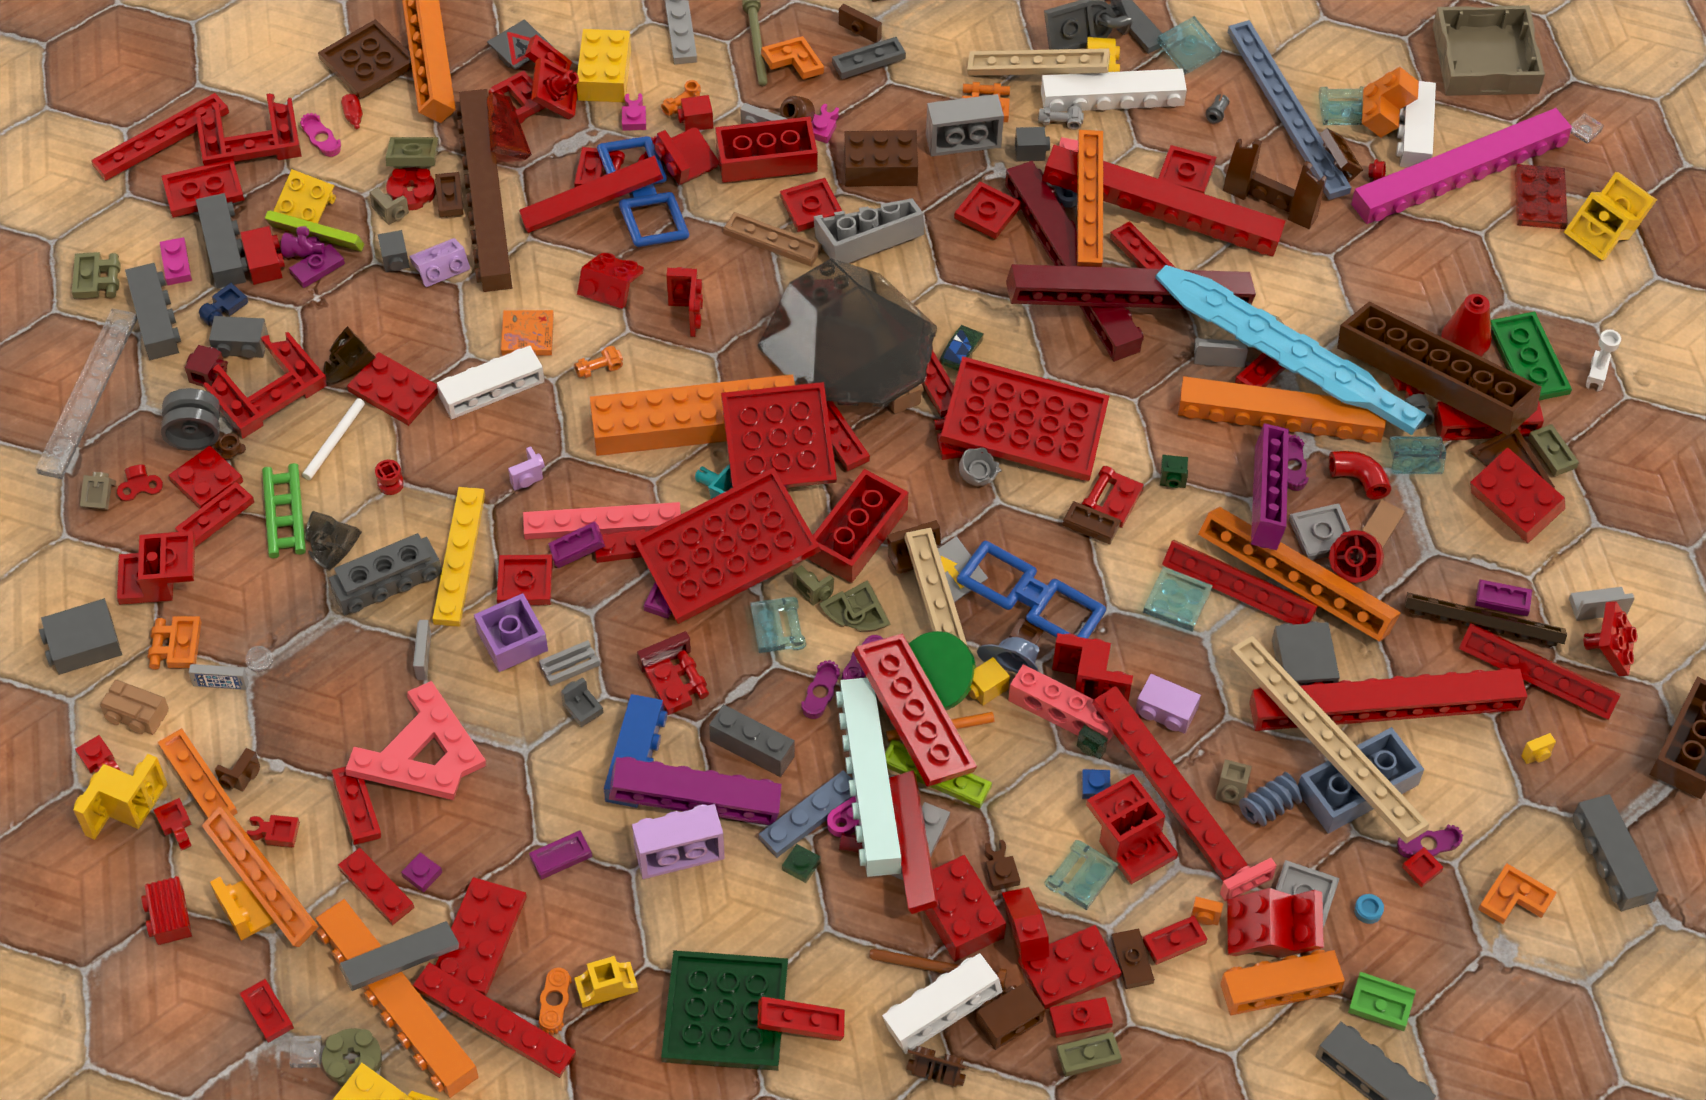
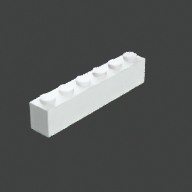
M1183 69L1042 75L1041 85L1043 109L1044 107H1050L1051 112H1066L1071 106H1078L1082 111L1184 106L1187 92Z

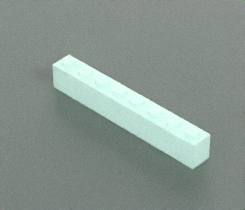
M868 678L840 680L841 691H836L837 708L842 707L843 713H839L840 729L846 730V735H842L843 751H849V757H845L847 774H852L853 780H849L850 797L855 796L856 802L852 803L853 819H859L860 825L855 826L857 843L862 842L863 849H859L860 866H866L867 877L901 874V853L876 694Z

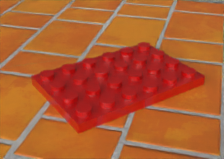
M962 356L939 442L965 449L986 448L987 452L995 457L1089 482L1110 396Z
M775 468L633 538L678 624L821 552L818 543Z

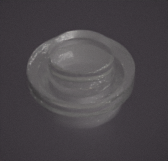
M254 646L246 655V665L254 672H263L271 667L273 655L269 649L263 646Z

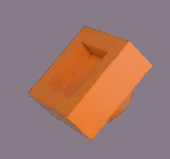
M1196 896L1191 916L1194 915L1200 924L1218 925L1224 903Z

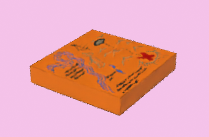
M503 310L502 356L527 346H531L535 355H552L554 311Z

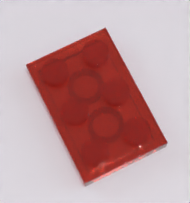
M1517 164L1515 168L1517 226L1566 230L1568 219L1565 168Z

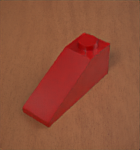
M1026 887L1002 892V899L1021 963L1050 957L1049 937L1046 926L1030 888Z

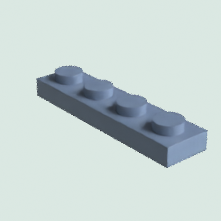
M844 770L759 833V840L778 858L827 820L828 814L833 809L852 798L849 792V780L853 779Z

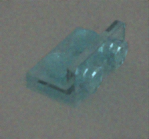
M1390 436L1389 448L1393 456L1392 472L1394 474L1444 473L1446 449L1441 437Z

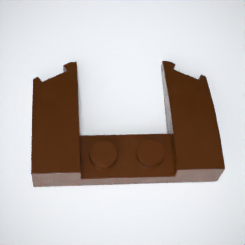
M1238 139L1228 166L1223 191L1242 200H1245L1248 194L1254 196L1259 200L1289 212V221L1310 229L1319 214L1327 177L1324 175L1318 181L1317 178L1308 173L1313 165L1306 161L1302 167L1296 189L1288 187L1256 172L1262 141L1254 140L1251 148L1242 147V139Z

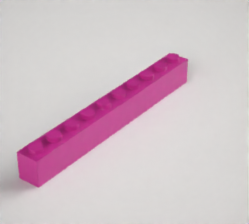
M1554 108L1360 186L1354 190L1351 205L1366 224L1381 221L1386 216L1400 213L1408 207L1416 204L1420 205L1435 196H1442L1450 190L1462 188L1467 183L1481 180L1497 171L1501 172L1509 166L1523 163L1527 159L1536 155L1540 156L1553 148L1562 147L1569 140L1572 126L1557 108Z

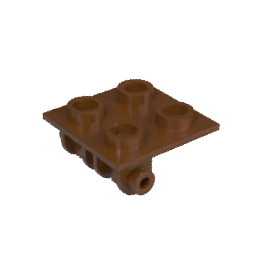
M916 1046L915 1051L908 1050V1053L916 1055L915 1060L909 1059L906 1070L911 1071V1075L926 1078L929 1064L932 1062L928 1080L932 1079L937 1063L940 1064L937 1082L940 1083L944 1067L947 1066L942 1083L956 1088L957 1085H964L966 1075L961 1074L962 1068L969 1069V1066L963 1065V1058L945 1054L944 1059L935 1057V1050Z

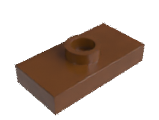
M846 4L841 5L839 8L840 26L874 43L882 39V22Z
M1073 501L1063 519L1062 525L1110 545L1121 525V520Z
M1139 928L1111 934V941L1122 972L1121 975L1125 988L1130 989L1154 984L1155 979Z

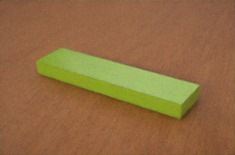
M271 210L267 211L265 216L266 221L274 228L297 234V227L306 226L309 229V235L306 237H317L321 241L362 252L364 247L360 237L353 233Z
M892 739L885 752L887 768L899 774L913 770L917 782L926 785L904 744ZM970 773L929 787L980 809L992 787V782Z

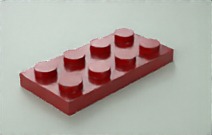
M473 877L451 927L459 942V949L439 956L435 966L486 996L526 901V892Z

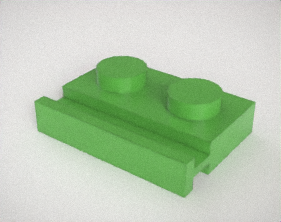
M1360 972L1348 1013L1404 1031L1416 990Z

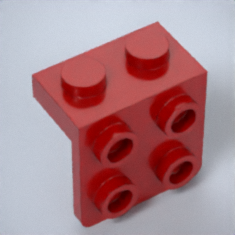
M691 128L672 138L666 130L657 133L654 145L655 151L662 158L669 173L675 178L678 185L718 167L719 160L697 128Z
M611 253L598 254L582 266L577 295L623 309L627 303L630 283L643 274L644 267L638 265L633 260L617 259Z
M683 267L667 268L668 306L689 307L690 337H696V329H701L700 309H703L702 279H698L697 269Z

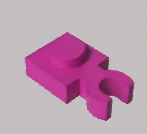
M638 93V99L635 101L629 99V94L625 95V106H622L623 131L646 130V106H643V96L641 93Z
M827 104L821 106V116L815 114L812 121L815 140L828 143L836 128L839 108L836 107L833 112L829 113L827 112Z

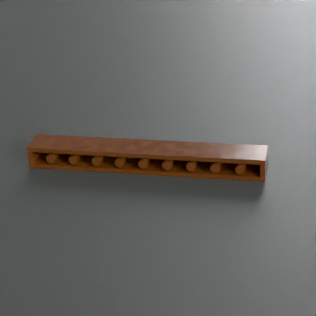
M488 89L459 92L460 102H455L457 116H462V119L457 121L459 134H464V137L460 138L461 152H466V156H462L463 170H468V174H464L466 189L470 188L471 191L466 193L468 207L473 208V211H468L470 226L475 225V230H470L472 245L477 244V249H473L474 264L479 263L480 267L475 268L476 282H482L483 292L513 289Z

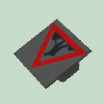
M525 19L487 41L497 52L499 59L507 67L510 68L512 66L515 70L531 61L525 56L529 41L534 35L537 34L547 43L549 42Z

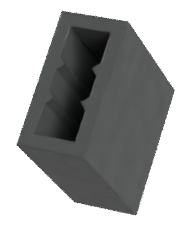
M105 598L41 617L43 628L39 629L43 644H48L50 649L45 651L49 666L55 665L59 675L122 656Z
M1312 621L1307 624L1295 625L1285 623L1275 626L1272 637L1275 659L1299 686L1311 685L1316 682L1324 684L1339 682L1340 676L1328 622L1319 623Z

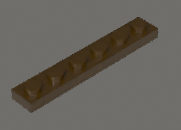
M1407 592L1405 599V608H1408L1412 614L1423 616L1425 613L1436 615L1435 618L1442 621L1450 622L1451 619L1462 621V624L1468 627L1472 623L1476 626H1486L1489 631L1498 634H1504V631L1515 633V637L1524 640H1530L1531 637L1542 639L1541 642L1546 645L1557 646L1558 643L1565 645L1567 637L1566 628Z

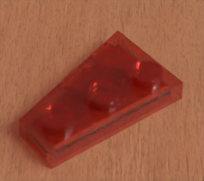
M492 92L487 97L490 151L523 160L528 159L532 154L511 98Z

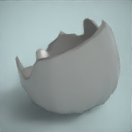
M986 448L968 449L964 452L959 462L960 476L967 483L974 486L989 484L1002 471L999 468V462L993 461V456L987 452Z

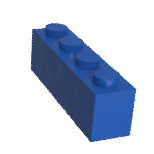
M630 695L604 785L605 802L638 808L639 804L609 800L612 770L616 757H632L644 762L654 761V758H652L653 751H658L661 741V735L658 733L660 727H665L667 721V711H664L663 700Z

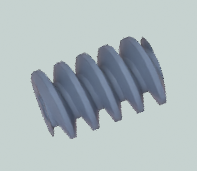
M1284 772L1281 776H1277L1274 781L1267 782L1265 787H1259L1256 792H1251L1247 798H1242L1239 801V806L1242 814L1251 824L1257 822L1264 827L1267 825L1265 816L1270 821H1274L1276 819L1275 812L1282 816L1285 813L1284 807L1288 810L1293 809V802L1301 804L1302 797L1294 778L1289 773Z

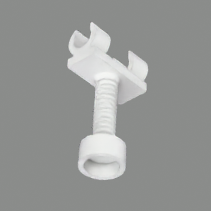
M1605 330L1601 333L1598 341L1601 350H1595L1592 357L1591 370L1586 382L1587 389H1589L1591 383L1598 384L1597 391L1602 390L1611 357L1610 353L1617 350L1621 342V336L1618 332Z

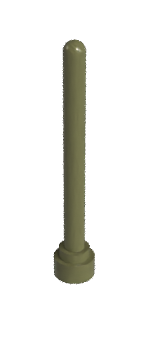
M742 0L743 10L749 16L758 83L761 86H765L768 81L765 61L761 55L762 40L757 14L761 8L760 0Z

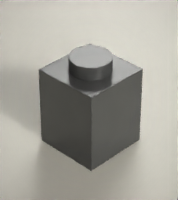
M1016 127V162L1045 161L1046 151H1050V137H1046L1045 127Z
M402 230L377 234L385 272L410 268Z

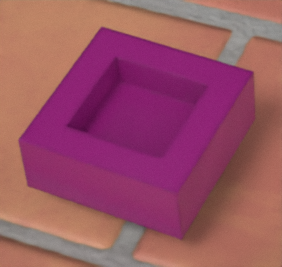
M420 852L401 873L404 879L424 893L442 874V869Z

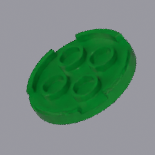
M942 631L928 632L913 639L909 646L945 710L955 707L964 700L971 690L970 686L974 678V669L976 668L971 650L958 637Z

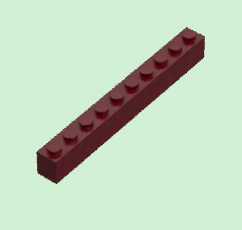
M1033 161L1006 169L1005 186L1013 198L1021 201L1020 210L1054 266H1077L1076 225L1073 220H1069L1063 204L1057 201L1053 188L1042 181V170L1040 168L1037 169ZM1080 306L1113 362L1140 353L1142 341L1144 340L1143 332L1132 321V315L1128 309L1124 307Z
M1012 264L1006 280L1011 304L1185 309L1155 278L1161 269ZM1184 270L1212 279L1250 305H1252L1256 296L1250 272Z

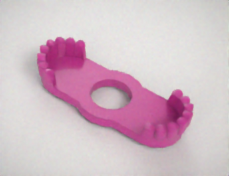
M313 113L303 115L300 121L301 127L309 137L311 144L318 147L325 156L333 157L338 155L341 151L340 139L336 140L332 131L321 123L320 116L316 113L314 115ZM320 133L328 135V139L323 142L316 141L315 137Z

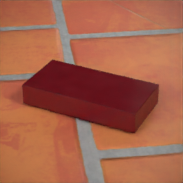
M684 631L637 651L640 670L645 672L644 668L667 658L671 661L677 659V654L680 651H686L689 654L691 652V645L688 633Z

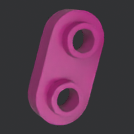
M855 796L828 814L827 827L832 835L841 837L842 833L852 834L855 832V826H860L859 819H853L852 803L856 802ZM840 822L846 824L844 827L837 826Z

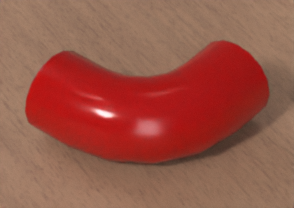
M1355 451L1330 452L1329 470L1332 477L1349 476L1360 480L1364 486L1366 496L1370 499H1382L1390 494L1391 485L1383 467L1372 457Z

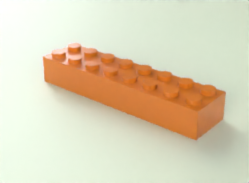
M793 374L590 396L596 456L726 442L721 393L795 385Z

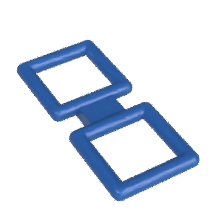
M645 136L600 143L597 146V151L606 174L616 171L609 152L645 147L648 157L655 155L664 178L630 192V198L622 199L619 202L620 210L636 247H644L688 239L689 231L672 192L657 194L653 185L664 183L667 180V176L655 151L651 137ZM667 202L678 231L641 237L630 208Z
M983 541L957 576L959 584L1006 610H1011L1017 601L1031 607L1026 620L1056 638L1057 633H1071L1039 616L1056 591L1093 611L1077 637L1088 639L1106 612V607L1103 604L1058 579H1052L1048 585L1036 580L1034 576L1037 573V569L1034 566L989 541ZM987 553L1024 573L1007 598L970 578Z

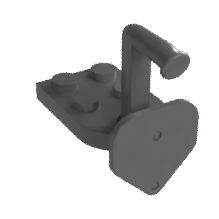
M1078 0L1044 10L1049 50L1086 47L1087 37L1107 38L1113 28H1116L1122 35L1128 34L1132 25V18L1125 0H1110L1111 6L1105 0Z

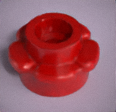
M1375 159L1374 163H1370L1369 178H1373V181L1385 177L1386 162Z

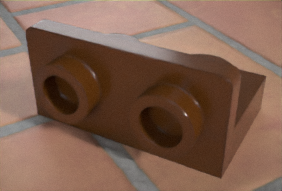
M1328 128L1320 133L1324 140V148L1335 159L1333 161L1335 166L1342 171L1347 181L1350 182L1363 171L1361 165L1342 135Z

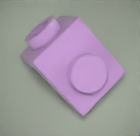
M531 446L526 448L527 461L508 468L510 483L514 490L529 487L543 479L542 468L545 467L543 459L539 453H534Z

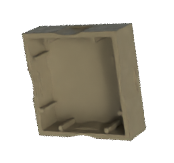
M1530 5L1495 6L1489 8L1470 6L1437 7L1432 27L1446 96L1539 94L1545 72L1540 50L1535 42V28Z

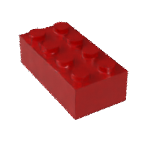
M811 117L715 127L716 149L722 183L818 172V151Z
M864 469L813 534L821 552L809 557L808 560L853 583L887 538V535L890 534L908 510L909 492Z

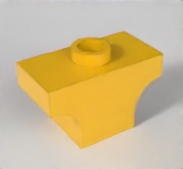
M615 956L588 963L586 972L574 978L582 1008L638 992L631 963H619L616 961Z

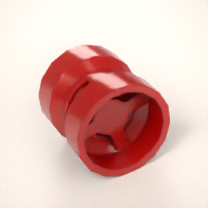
M390 459L379 462L375 467L379 490L385 495L399 493L404 486L400 465L398 462Z

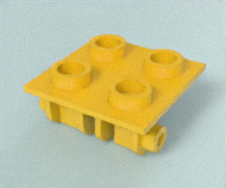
M291 169L274 212L318 224L326 205L335 202L336 196L332 192L334 185Z

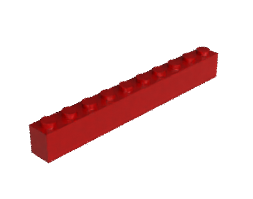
M1053 145L1045 166L1042 181L1077 193L1078 152ZM1103 161V201L1235 244L1239 247L1274 256L1286 220Z
M1501 668L1496 671L1474 670L1470 673L1448 672L1444 675L1422 674L1417 677L1395 676L1391 679L1380 680L1369 678L1364 681L1354 682L1342 680L1338 683L1328 684L1316 682L1311 685L1300 686L1336 725L1519 711L1523 709L1528 697L1521 669ZM1261 687L1252 690L1249 704L1255 731L1298 728Z

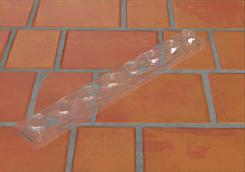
M111 309L36 466V471L39 475L63 479L137 321L136 313Z

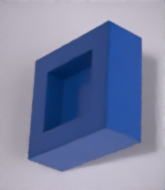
M1082 770V799H1089L1111 786L1110 770Z

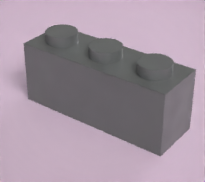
M724 704L709 724L711 742L779 777H782L795 757V740Z

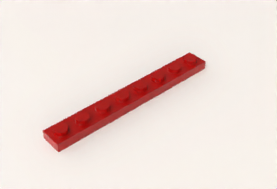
M1115 686L1094 699L1092 704L1221 880L1224 881L1234 876L1237 871L1247 866V862L1119 689Z

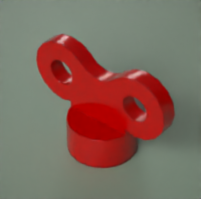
M134 465L124 470L127 482H123L118 486L117 494L123 501L134 500L141 492L156 495L162 490L163 482L156 475L148 476L145 465ZM151 482H156L157 486L155 488H150L149 484ZM126 488L131 489V493L128 495L123 493Z

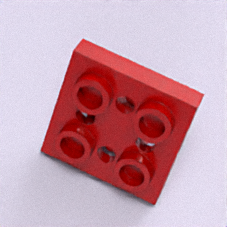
M544 57L538 58L535 63L531 100L567 119L573 118L576 111L578 74L575 71L572 73L573 70H566Z
M1617 601L1606 602L1601 633H1585V638H1583L1584 647L1586 650L1601 649L1619 677L1629 676L1630 666L1634 663L1633 647L1638 638L1637 630L1631 625L1626 612L1622 611Z

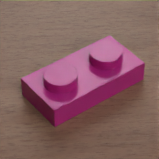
M184 237L161 241L160 248L167 286L192 281Z

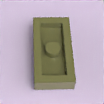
M1552 424L1530 432L1528 439L1554 476L1578 467L1579 461Z
M1113 1032L1059 1045L1056 1049L1065 1077L1119 1064L1122 1060Z

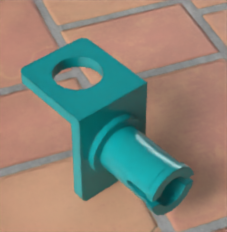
M727 465L720 474L714 473L703 466L700 467V470H697L695 480L708 486L711 499L732 487L730 465Z

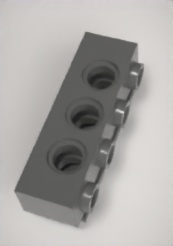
M417 533L335 567L336 575L328 579L332 593L345 616L350 613L359 612L364 607L376 602H383L388 597L397 593L406 592L418 584L432 581L441 575L442 570L440 560L427 536L421 539Z

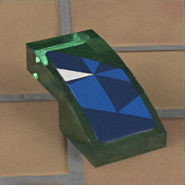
M961 325L939 359L940 363L959 371L962 356L972 358L973 352L982 343L984 333Z

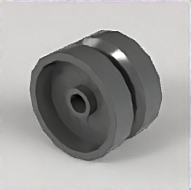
M186 388L170 392L164 398L162 403L161 435L166 443L178 449L192 451L205 449L217 442L220 429V403L213 394L200 389Z

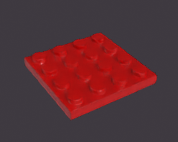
M824 382L721 393L732 488L772 468H775L786 488L837 482Z

